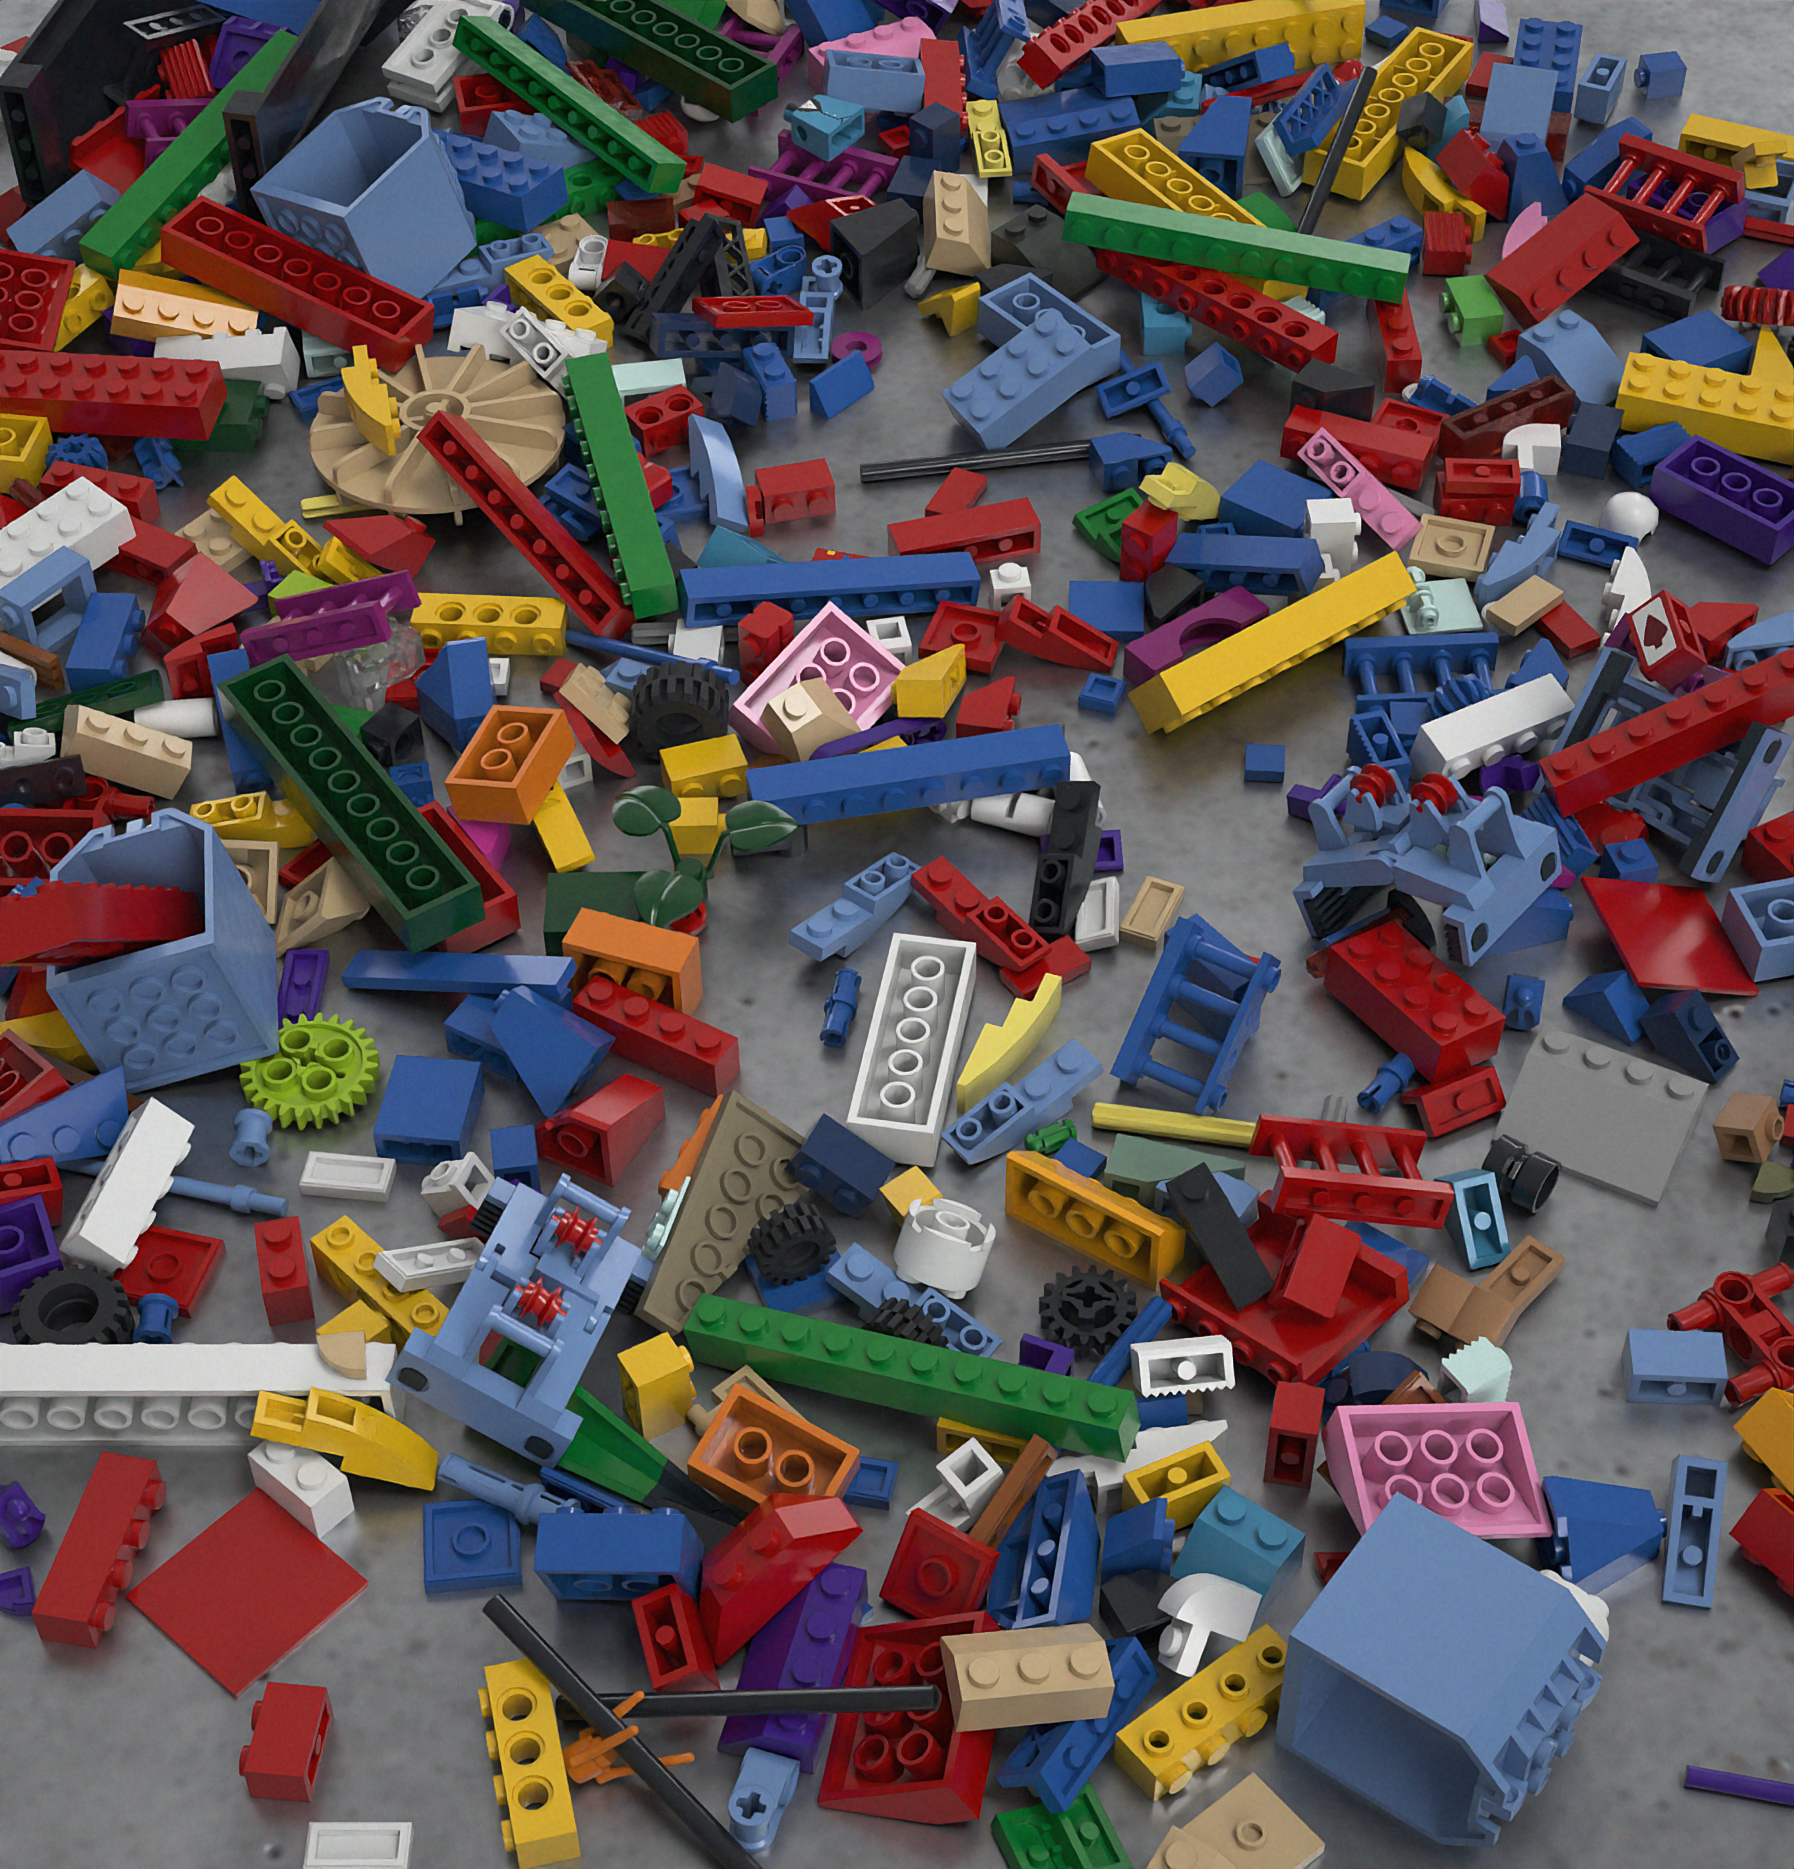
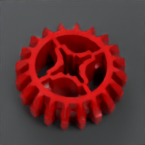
M1729 285L1724 288L1720 307L1722 308L1721 317L1725 320L1794 327V290Z

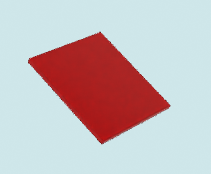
M1582 876L1580 879L1635 986L1676 990L1698 989L1700 992L1757 996L1760 993L1702 888Z
M257 1487L134 1587L125 1597L237 1699L369 1586V1581L262 1489Z

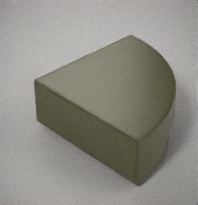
M1765 1160L1760 1167L1749 1200L1769 1203L1773 1202L1774 1198H1781L1787 1195L1793 1196L1794 1169Z

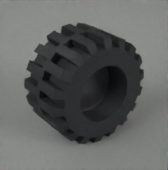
M677 660V664H671L667 661L661 663L660 668L652 666L647 669L646 675L641 674L637 678V683L633 686L629 728L631 730V737L634 742H638L640 750L643 752L649 751L650 757L658 760L660 758L659 750L725 736L728 732L729 691L725 689V682L722 678H716V673L713 670H703L702 665L695 662L693 665H688L686 661Z
M77 1264L67 1265V1270L58 1271V1268L48 1271L49 1275L45 1278L38 1276L31 1281V1289L24 1288L18 1295L20 1302L14 1303L11 1311L13 1319H11L12 1330L18 1345H39L41 1343H53L56 1345H85L87 1343H100L103 1345L132 1344L133 1331L136 1326L121 1282L114 1280L113 1275L106 1270L98 1273L97 1267L87 1265L84 1269H79ZM88 1322L78 1329L61 1331L72 1324Z

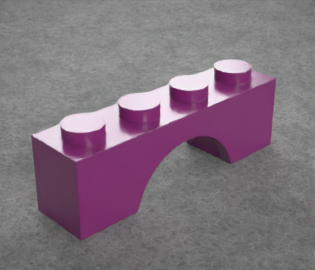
M1238 585L1124 647L1123 675L1139 687L1161 672L1181 663L1187 653L1198 648L1213 646L1269 617L1270 608L1241 585Z

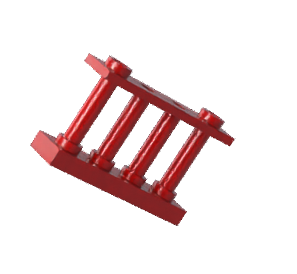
M1624 133L1618 141L1620 167L1603 190L1586 185L1583 189L1584 193L1590 194L1619 212L1628 225L1675 241L1683 248H1694L1705 252L1708 247L1706 227L1704 225L1722 201L1726 200L1739 205L1745 196L1744 173ZM1633 170L1650 174L1632 200L1616 195ZM1663 180L1680 184L1662 210L1645 205ZM1692 190L1709 194V197L1691 221L1675 216Z
M1259 1114L1248 1148L1250 1155L1273 1157L1277 1162L1279 1173L1269 1200L1271 1210L1275 1214L1308 1216L1316 1213L1326 1219L1442 1230L1455 1195L1450 1183L1423 1180L1417 1164L1427 1139L1425 1131ZM1295 1160L1317 1162L1320 1170L1298 1168ZM1337 1164L1358 1166L1361 1174L1340 1172ZM1379 1168L1399 1170L1403 1178L1382 1176Z

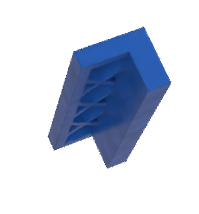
M1327 62L1318 65L1272 123L1289 157L1319 146L1345 112L1358 81L1357 78L1337 84ZM1323 82H1324V84H1325V86H1326V88H1327L1328 91H1325V90L1323 89ZM1311 94L1314 95V105L1312 104ZM1300 108L1302 109L1303 120L1300 119ZM1286 122L1290 123L1291 125V133L1286 125Z
M568 463L544 486L547 495L602 527L599 511L604 510V508H596L592 489L597 487V485L590 486L588 474ZM655 512L664 545L671 541L682 551L674 522Z
M1136 1636L1105 1640L1115 1684L1107 1717L1031 1725L995 1775L1002 1788L1033 1786L1050 1813L1067 1811L1115 1741L1116 1733L1125 1727L1160 1676Z

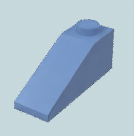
M1680 1454L1672 1460L1666 1511L1667 1536L1665 1537L1661 1601L1712 1608L1728 1462Z

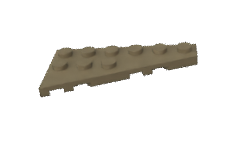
M735 1090L726 1093L722 1098L690 1176L691 1179L664 1247L655 1261L634 1312V1315L661 1332H668L670 1337L683 1330L701 1293L712 1295L724 1281L732 1276L743 1259L751 1254L747 1241L752 1238L749 1234L752 1228H760L757 1222L762 1217L769 1220L771 1218L769 1212L777 1209L778 1213L783 1212L784 1205L790 1203L793 1205L801 1195L810 1189L799 1183L795 1176L784 1169L804 1137Z

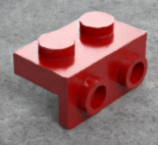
M1607 800L1600 801L1573 813L1575 815L1574 818L1579 821L1578 824L1582 826L1581 829L1589 837L1588 840L1593 843L1592 846L1596 849V852L1599 854L1598 858L1601 860L1605 845L1643 838L1646 843L1650 836L1643 817L1628 809H1623L1622 812H1619L1609 807Z

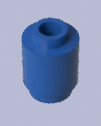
M1534 471L1520 473V494L1515 495L1513 516L1524 524H1528L1533 513L1538 515L1545 501L1549 502L1547 483L1540 474Z

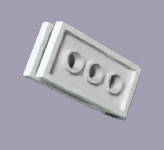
M438 0L381 67L384 77L392 79L387 86L389 95L442 113L455 97L452 77L473 75L480 67L452 45L460 15L488 16L509 31L514 20L512 6L496 0Z

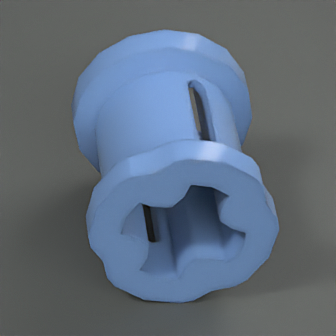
M823 255L813 261L812 273L816 277V282L813 284V292H834L835 300L843 293V284L839 279L842 272V263L838 258L831 255Z
M253 1108L244 1109L235 1114L233 1127L237 1132L236 1141L232 1142L229 1153L231 1159L235 1160L238 1164L255 1167L268 1160L270 1150L266 1144V1137L271 1132L273 1126L272 1117L268 1113Z

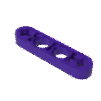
M903 717L825 743L812 753L809 761L857 754L866 746L870 748L897 735H901L900 738L907 746L942 741L947 727L939 717Z

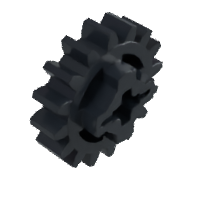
M1091 1265L1088 1273H1081L1077 1266H1072V1276L1070 1277L1061 1272L1056 1273L1055 1285L1046 1283L1044 1285V1296L1039 1297L1041 1329L1048 1330V1340L1056 1342L1061 1339L1063 1340V1346L1070 1349L1073 1346L1079 1347L1081 1357H1086L1088 1349L1095 1348L1099 1356H1104L1105 1346L1108 1344L1113 1346L1138 1315V1307H1136L1137 1295L1135 1292H1127L1128 1281L1122 1279L1114 1282V1271L1111 1269L1103 1275L1097 1274L1096 1265Z

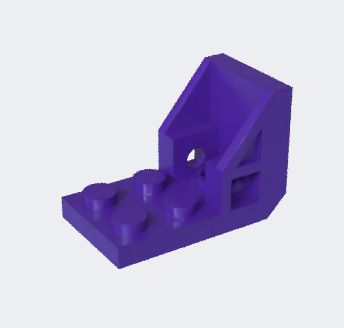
M232 16L222 25L209 68L215 91L221 92L279 29L297 37L299 36L288 27Z

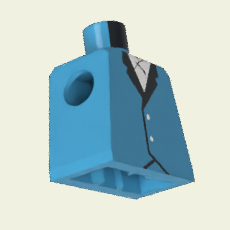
M820 94L815 95L802 106L791 102L784 110L783 118L791 123L792 141L794 144L827 162L833 160L865 135V106Z

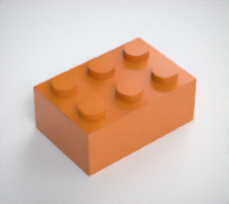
M493 705L444 782L458 819L523 825L531 823L576 747L564 709Z
M582 907L562 940L563 957H573L578 968L567 985V988L572 990L573 1000L595 975L690 1017L703 996L698 937Z
M735 1382L689 1458L687 1469L690 1481L751 1513L772 1492L832 1496L842 1499L860 1469L861 1450Z

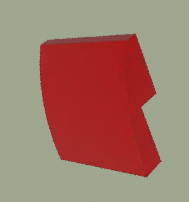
M233 623L219 626L197 635L163 657L173 700L216 698L207 655L240 649L237 632Z
M559 691L553 694L560 708L564 709L566 718L580 743L594 760L610 771L631 778L637 774L619 743L616 744Z

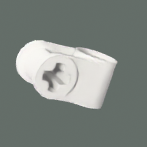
M590 235L579 242L568 274V280H571L578 290L597 291L600 283L603 281L601 277L608 240L603 236Z

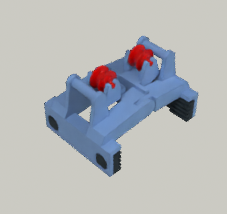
M564 1172L548 1197L520 1182L516 1187L497 1176L469 1225L470 1229L487 1237L488 1240L436 1337L415 1327L385 1381L539 1465L553 1469L572 1442L583 1420L582 1417L565 1409L611 1317V1313L616 1308L628 1315L630 1309H632L642 1294L655 1263L640 1255L642 1249L618 1237L631 1213V1209L624 1205L621 1209L570 1182L571 1176ZM560 1197L576 1206L573 1213L559 1206L554 1208ZM579 1208L595 1217L588 1222L579 1218ZM597 1218L610 1224L606 1232L594 1226ZM537 1260H539L537 1266L535 1267L534 1271L532 1272L531 1276L529 1277V1275H530L531 1271L533 1270V1268H534V1266H535ZM491 1329L541 1356L525 1389L473 1361Z

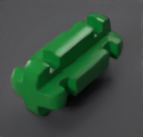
M1070 1119L1061 1120L1062 1125L1056 1122L1035 1131V1136L1032 1133H1028L1024 1136L1026 1151H1036L1038 1153L1042 1151V1154L1045 1155L1062 1148L1070 1137L1077 1141L1076 1127Z

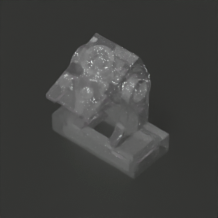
M394 617L387 618L393 636L388 641L366 648H354L332 653L342 693L353 708L365 711L374 710L370 695L412 677L426 662L422 638L419 632L412 627H406L398 623Z

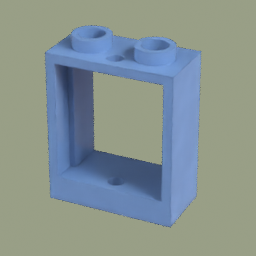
M1776 159L1778 185L1758 189L1786 194V199L1745 190L1744 198L1749 201L1746 216L1788 224L1794 209V162Z
M63 545L0 589V618L4 622L6 633L51 653L76 637L92 592L97 593L90 560ZM59 589H62L66 606L35 627L31 609Z

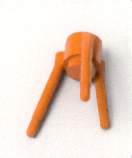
M635 1692L612 1711L619 1718L623 1717L644 1699V1692ZM632 1725L606 1739H603L592 1726L580 1731V1739L566 1745L562 1753L564 1765L570 1777L579 1784L595 1778L602 1785L617 1777L636 1774L628 1764L612 1766L611 1764L616 1761V1752L613 1748L637 1735L638 1727ZM692 1752L658 1757V1759L668 1768L693 1762L695 1755Z

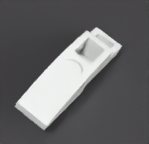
M522 306L499 332L567 400V397L571 396L565 397L561 375L567 374L565 360L576 358V356L534 315Z
M1626 546L1621 561L1614 560L1609 581L1613 583L1606 582L1601 604L1607 605L1605 621H1609L1608 631L1611 632L1625 612L1631 613L1651 598L1647 572L1640 557L1632 547ZM1605 632L1600 648V655L1605 647L1604 643L1610 636V633Z
M1225 1419L1211 1422L1200 1420L1190 1425L1170 1428L1152 1427L1137 1433L1126 1463L1093 1455L1082 1457L1064 1456L1055 1460L1044 1478L1080 1469L1084 1474L1089 1496L1094 1500L1097 1514L1122 1509L1123 1474L1209 1440L1221 1459L1226 1453L1228 1424Z

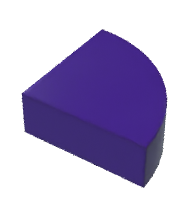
M30 1566L1 1573L0 1611L13 1616H32L31 1611L37 1600Z

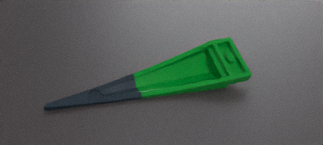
M503 1336L484 1367L525 1389L541 1356ZM577 1383L565 1409L582 1417L583 1420L572 1442L557 1462V1466L653 1509L657 1507L661 1497H666L735 1525L742 1522L703 1487L690 1481L689 1476L582 1385Z

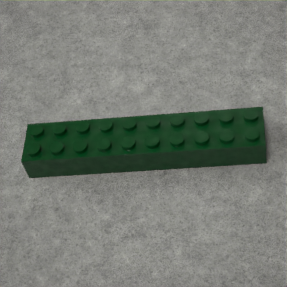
M519 0V5L533 13L535 12L543 19L732 124L778 98L776 63L659 0Z
M287 653L216 684L224 720L412 955L486 919L481 887L478 881Z

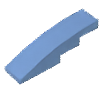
M803 276L799 303L814 313L813 325L796 326L794 363H828L836 300L834 299V292H813V284L816 282V277Z
M691 414L688 417L691 477L700 480V498L702 501L709 503L710 524L719 525L741 534L749 526L745 491L732 443L722 423Z

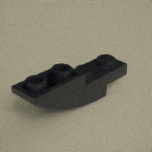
M1058 781L1047 854H1039L1028 923L1039 935H1067L1075 923L1079 909L1087 895L1102 835V829L1095 825L1101 785L1095 781Z

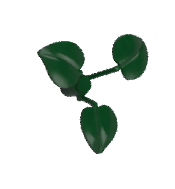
M656 786L633 787L615 797L612 809L613 821L624 834L646 837L657 832L659 828L664 832L674 863L673 875L662 869L651 870L643 874L637 880L634 887L635 904L644 923L664 928L670 923L687 916L702 901L704 903L707 900V880L715 877L714 869L725 842L729 838L731 846L735 850L755 852L785 840L798 830L797 821L771 803L758 800L740 803L726 814L725 824L728 829L721 832L708 866L704 867L697 859L687 858L682 861L680 859L671 828L667 823L675 821L681 816V805L677 797L670 791Z

